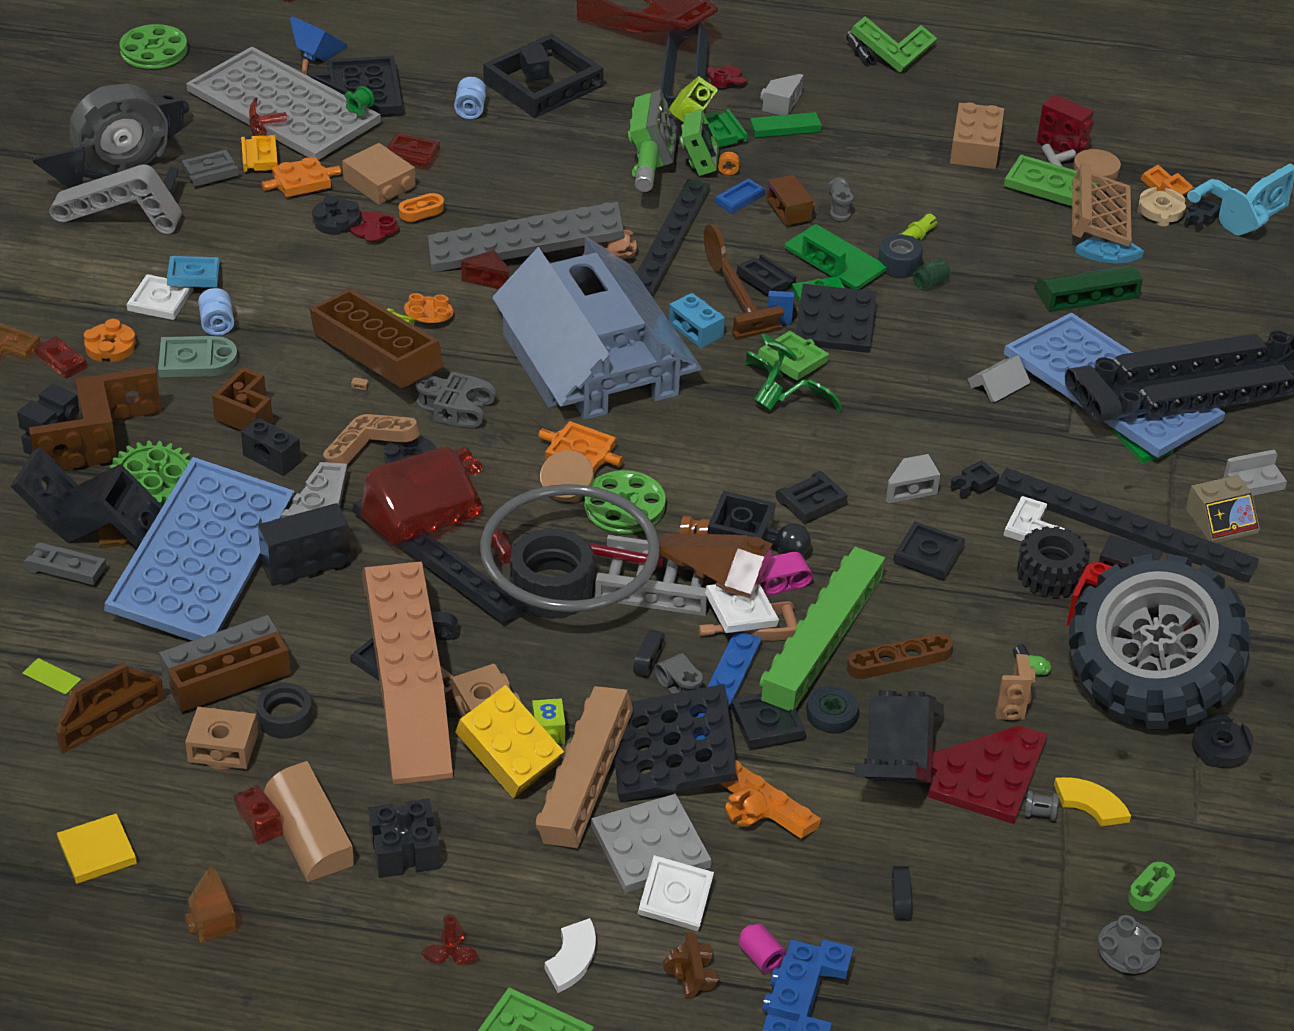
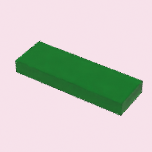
M816 112L750 118V127L755 138L821 132V123Z

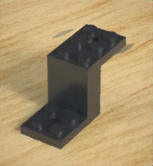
M41 447L32 452L10 486L67 543L111 522L138 549L163 507L122 464L78 485ZM42 481L47 485L46 490L42 486ZM141 516L145 519V525L141 520Z
M879 690L878 696L870 695L868 757L864 759V764H855V776L870 781L931 783L934 716H944V704L936 701V697H931L930 694L922 691H908V696H902L897 691Z

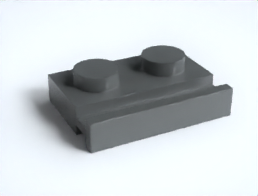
M227 150L182 160V168L189 180L192 181L193 186L239 175L238 167L234 165V161Z

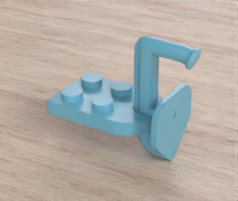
M1288 164L1271 175L1262 178L1249 190L1247 195L1219 180L1210 179L1194 190H1190L1187 197L1194 203L1199 202L1201 197L1208 192L1222 198L1219 213L1220 223L1225 229L1239 236L1265 225L1270 216L1289 205L1294 184V165Z

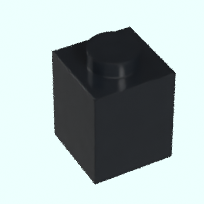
M543 45L520 47V67L527 82L548 79L550 60Z

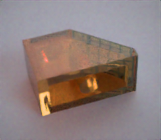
M215 866L208 867L188 898L189 913L184 915L189 932L195 931L200 943L236 931L234 910Z

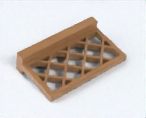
M1082 162L1072 179V235L1081 238L1083 233L1087 232L1129 247L1132 242L1130 186L1092 173L1091 165ZM1093 182L1098 183L1100 187H1097ZM1093 195H1096L1100 199V201H1098ZM1115 202H1117L1122 208H1119L1115 204ZM1106 205L1112 211L1109 212L1104 206ZM1093 209H1096L1101 214L1098 215ZM1115 216H1118L1123 222H1119ZM1107 219L1112 225L1109 226L1104 220ZM1096 222L1101 228L1092 225V223ZM1115 230H1118L1122 235L1117 234Z

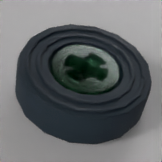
M825 686L815 690L810 695L806 705L808 720L818 730L827 733H841L849 730L855 724L859 708L857 699L846 689L837 686Z

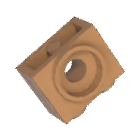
M494 663L452 677V698L462 713V717H464L506 685L509 688V681L505 673H500ZM516 692L513 693V694L517 697V699L520 701V698H519L518 694H517Z
M197 707L185 741L188 762L206 764L218 770L232 767L247 769L258 736L256 714Z

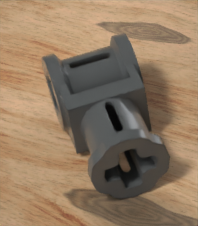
M837 177L828 184V190L832 194L830 217L836 221H847L851 216L849 207L850 203L853 202L854 196L850 192L849 183L844 178Z

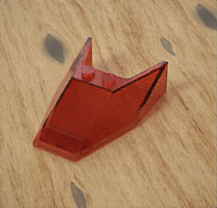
M577 0L578 20L637 33L690 29L718 12V7L709 0H645L651 6L641 12L626 9L609 0Z

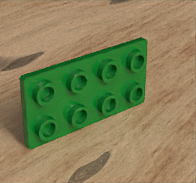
M814 224L785 243V249L830 276H838L842 283L852 289H860L887 269L879 260L817 224Z

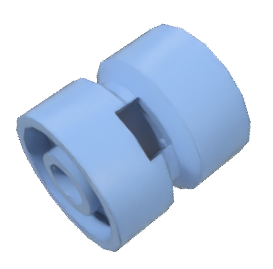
M466 77L459 82L454 103V109L459 116L465 119H474L482 114L486 97L484 82L476 77Z
M218 288L204 291L198 300L203 330L215 336L228 333L234 325L229 294L223 289Z

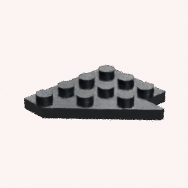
M394 56L327 60L328 72L310 73L312 79L343 95L348 91L352 94L355 93L356 89L360 86L370 89L374 95V104L369 109L380 115L403 113Z

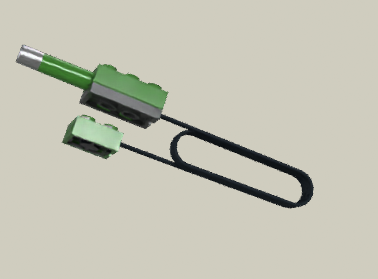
M698 18L685 19L670 29L660 90L635 98L628 136L630 142L635 144L638 149L635 187L641 192H648L652 189L656 168L673 163L678 126L667 105L671 106L678 96H671L677 48L682 41L694 35H698L695 79L700 76L705 80L708 35L701 20ZM700 109L685 114L684 124L681 126L682 136H680V142L683 149H687L689 153L691 167L693 169L696 168L699 176L716 171L719 146L713 132L709 128V123L703 110Z

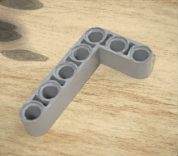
M139 165L60 191L49 209V213L54 220L67 222L136 199L155 228L164 234L174 232L182 215L180 207L156 171L149 165Z

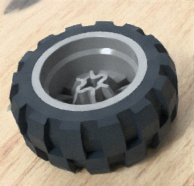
M1152 554L1132 557L1131 565L1120 569L1115 564L1097 577V588L1088 586L1075 605L1076 615L1070 621L1069 645L1075 675L1080 678L1083 691L1095 705L1100 707L1106 705L1110 716L1130 725H1133L1135 719L1145 720L1146 728L1169 729L1168 722L1183 719L1185 726L1206 718V709L1210 706H1214L1216 709L1223 707L1236 693V682L1245 678L1250 660L1249 624L1245 617V607L1237 592L1231 587L1225 588V578L1211 568L1202 564L1199 569H1195L1192 567L1190 558L1168 554L1167 560H1153ZM1159 613V620L1158 617H1154L1152 621L1150 614ZM1191 621L1197 624L1184 632V628ZM1119 632H1121L1131 637L1132 640L1119 638L1116 636L1119 634ZM1193 644L1195 647L1187 649L1185 645ZM1128 653L1137 654L1135 657L1132 658L1126 657ZM1154 654L1156 656H1160V658H1154L1150 655Z

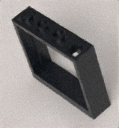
M552 33L525 46L542 44L548 57L553 56L577 74L536 93H533L508 76L521 69L520 48L483 64L484 84L533 118H537L603 87L604 68Z

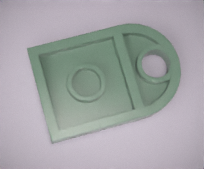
M220 336L161 337L158 366L159 378L204 377L225 374L237 364V348L231 340Z

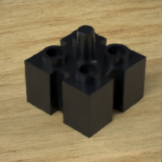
M52 383L38 394L39 400L37 402L31 400L17 411L19 427L26 432L21 436L24 453L31 455L33 452L29 427L81 419L78 417L80 409L77 394ZM56 445L54 449H64L65 445Z
M430 798L405 802V806H400L398 809H394L393 804L368 807L370 835L373 850H375L379 878L404 875L403 868L415 867L416 873L440 869V845L436 826H434Z

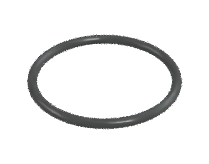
M578 484L540 487L512 498L490 517L484 527L480 541V554L484 568L495 584L507 594L523 603L541 609L560 612L596 610L611 606L628 598L638 591L652 576L660 553L656 529L648 516L639 507L611 491ZM560 495L586 496L614 504L634 517L646 534L649 551L646 563L640 573L619 590L586 600H555L529 593L517 587L503 576L492 557L491 542L494 532L508 514L534 500Z

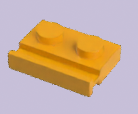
M275 135L252 136V139L245 140V137H241L244 172L247 171V168H254V171H270L273 166H278Z

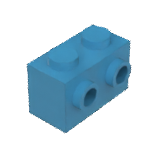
M690 293L669 304V322L698 347L703 348L724 337L725 317L695 294Z

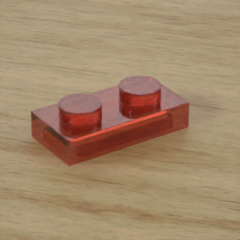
M57 336L35 347L36 355L65 379L87 369L86 360Z

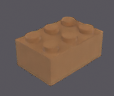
M959 102L950 164L996 169L1004 108L994 105L984 106L970 102Z

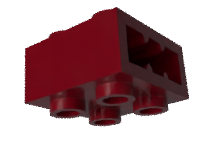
M1054 94L1042 104L1036 142L1042 145L1049 144L1053 150L1060 153L1074 149L1077 155L1081 151L1088 150L1090 146L1089 135L1094 125V121H1092L1094 111Z

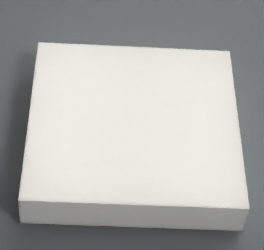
M147 274L128 301L127 310L174 320L193 292V287L167 286V278Z
M760 583L751 598L722 590L716 585H708L706 587L705 594L726 633L777 627L779 619Z
M654 855L637 914L698 931L714 872Z

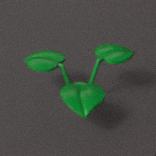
M762 333V340L770 348L778 351L779 359L775 367H773L761 356L751 351L746 353L745 365L761 367L770 372L767 381L754 398V401L771 411L778 400L783 402L787 396L800 387L805 386L830 401L840 414L842 407L836 395L823 385L810 379L808 381L801 380L785 393H781L783 387L774 382L776 375L780 378L783 377L779 368L784 357L786 356L796 361L797 356L784 344Z

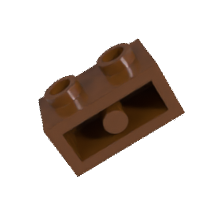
M794 174L768 180L767 200L786 226L812 220V211L815 208L814 199L807 193L804 185L798 181Z

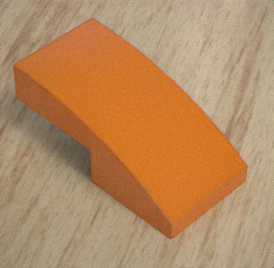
M1159 165L1144 172L1140 179L1151 188L1157 187V191H1165V188H1169L1183 196L1194 189L1179 173L1171 176Z

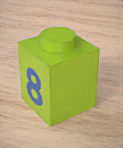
M562 699L532 700V716L558 745H565V719Z

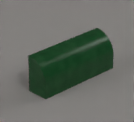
M1129 265L1039 279L1034 289L1048 312L1139 298L1143 278L1134 266Z

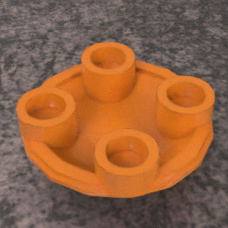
M413 293L409 295V301L404 306L406 315L414 320L426 323L446 321L452 317L454 312L452 306L448 303L449 298L445 295L424 297L421 294Z

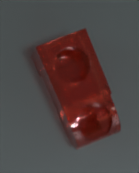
M258 785L234 794V803L237 811L252 831L253 839L258 845L283 834L280 812Z

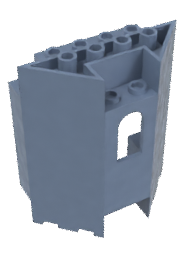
M585 236L584 256L551 264L540 248L537 247L492 297L503 314V335L548 407L560 405L561 407L574 403L584 420L608 414V394L651 383V396L654 401L663 400L679 395L680 375L703 370L630 264Z

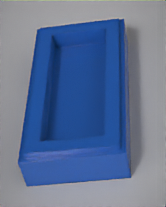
M746 179L716 196L715 204L733 214L765 195V188L750 179Z

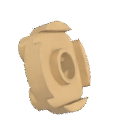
M1157 187L1149 188L1141 193L1137 211L1139 214L1155 221L1157 225L1167 226L1169 222L1177 221L1184 216L1186 208L1185 198L1173 189L1165 188V191H1157Z

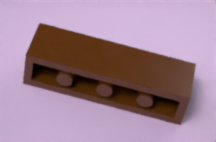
M278 631L168 668L170 691L181 712L291 674L289 650Z

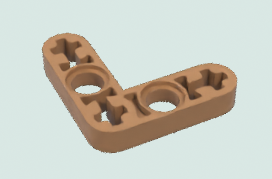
M373 414L360 415L352 420L324 451L323 456L325 462L348 464L370 439L409 442L420 435V429L414 418Z

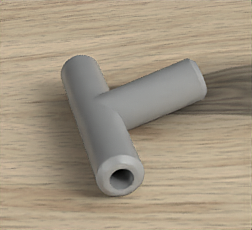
M1045 144L1042 147V151L1049 163L1062 166L1061 162L1074 159L1076 156L1074 149L1055 154L1049 144Z

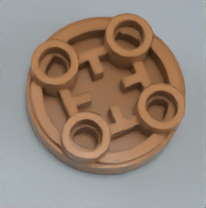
M1088 149L1079 152L1075 156L1074 170L1077 171L1080 164L1085 162L1091 165L1092 173L1115 181L1118 180L1121 163L1114 154L1100 149Z
M564 450L551 455L544 462L540 471V481L543 487L560 484L592 486L594 470L590 460L584 454L573 450ZM560 495L551 496V498L563 502L578 503L583 499V496Z

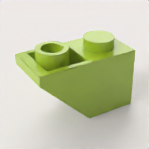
M698 76L681 90L669 110L675 117L684 122L685 114L700 109L704 111L718 89Z

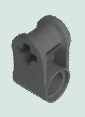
M683 653L661 661L654 667L658 682L671 694L699 689L703 682L702 673L692 665Z

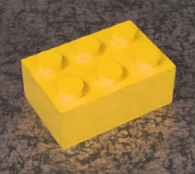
M506 685L462 717L456 729V734L513 799L557 766L564 753L561 747Z

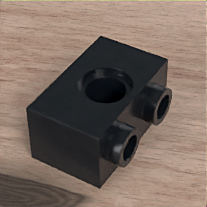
M257 418L241 431L243 456L282 476L288 474L301 463L300 441L298 437L260 418Z

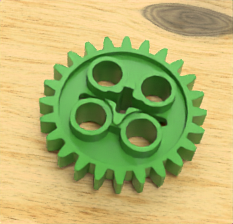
M147 441V446H142L137 442L136 449L127 446L126 453L119 451L118 458H113V465H110V469L122 464L163 506L191 460L189 453L182 454L181 447L173 450L172 443L163 447L161 441L156 446H153L150 441Z

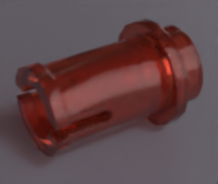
M496 529L492 538L491 548L495 549L502 563H510V553L513 547L508 540L509 536L507 532Z

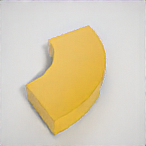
M1064 777L1055 778L1054 787L1057 794H1059L1058 797L1062 807L1086 811L1097 820L1100 826L1130 823L1131 815L1128 809L1109 790L1087 780Z

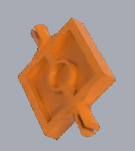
M304 158L301 161L284 162L278 166H273L272 175L274 179L262 181L261 185L263 191L277 188L284 193L285 197L331 188V179L329 177L341 175V169L339 165L325 168L317 158Z
M571 421L556 433L544 428L539 432V439L551 442V445L545 451V460L560 451H577L584 454L590 460L594 473L606 462L620 467L623 463V456L611 453L616 446V437Z

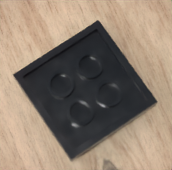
M803 284L796 335L805 340L812 339L814 345L819 348L869 353L876 291Z

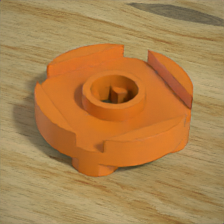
M109 319L104 324L97 325L84 332L85 351L90 358L102 362V358H110V362L124 360L134 352V346L136 345L135 333L129 326L120 324L119 320Z

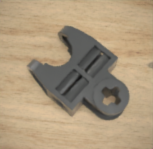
M451 372L448 379L428 375L416 381V389L419 391V396L417 397L418 408L423 411L434 412L435 422L452 426L478 427L484 419V412L478 406L489 405L496 397V390L489 382L460 373ZM478 390H485L490 396L482 395ZM467 413L475 414L478 419H471Z

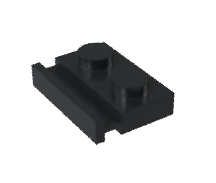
M763 254L759 255L758 259L754 257L737 265L736 274L766 294H769V291H783L787 289L789 284L796 283L797 277Z

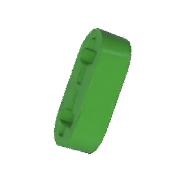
M1164 862L1150 864L1133 882L1128 896L1130 905L1139 911L1153 909L1173 885L1175 877L1173 868ZM1163 876L1157 882L1154 881V877ZM1146 891L1149 892V896H1148V895H1145V896H1143V897H1140V896H1142Z

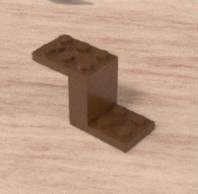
M155 366L75 378L81 419L29 427L32 449L34 451L41 447L63 470L112 463L113 458H117L112 420L162 413ZM130 391L138 392L135 396H126ZM56 445H66L64 449H54Z

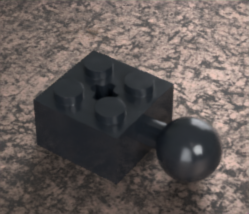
M727 491L722 492L708 524L707 534L759 537L764 541L776 544L781 554L799 552L803 556L808 552L811 545V536L808 530L800 524H787L780 530L773 528L776 503Z

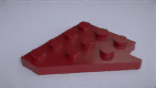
M1018 725L933 752L932 775L935 777L930 786L928 798L1015 824L1045 746L1047 733Z

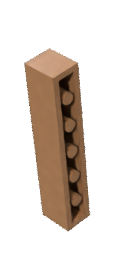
M594 686L590 698L586 699L583 715L575 725L573 739L566 746L563 763L558 766L555 782L552 789H549L546 794L545 806L542 813L540 812L536 818V829L540 833L543 844L578 848L633 711L628 690Z

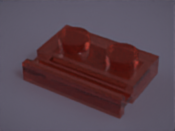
M397 132L388 144V149L410 165L428 168L429 162L433 161L440 150V142Z

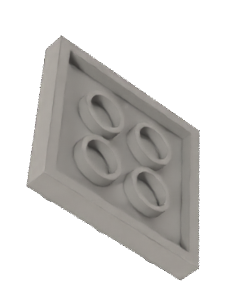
M676 794L591 818V827L625 893L645 888L654 855L701 869L711 868V858Z

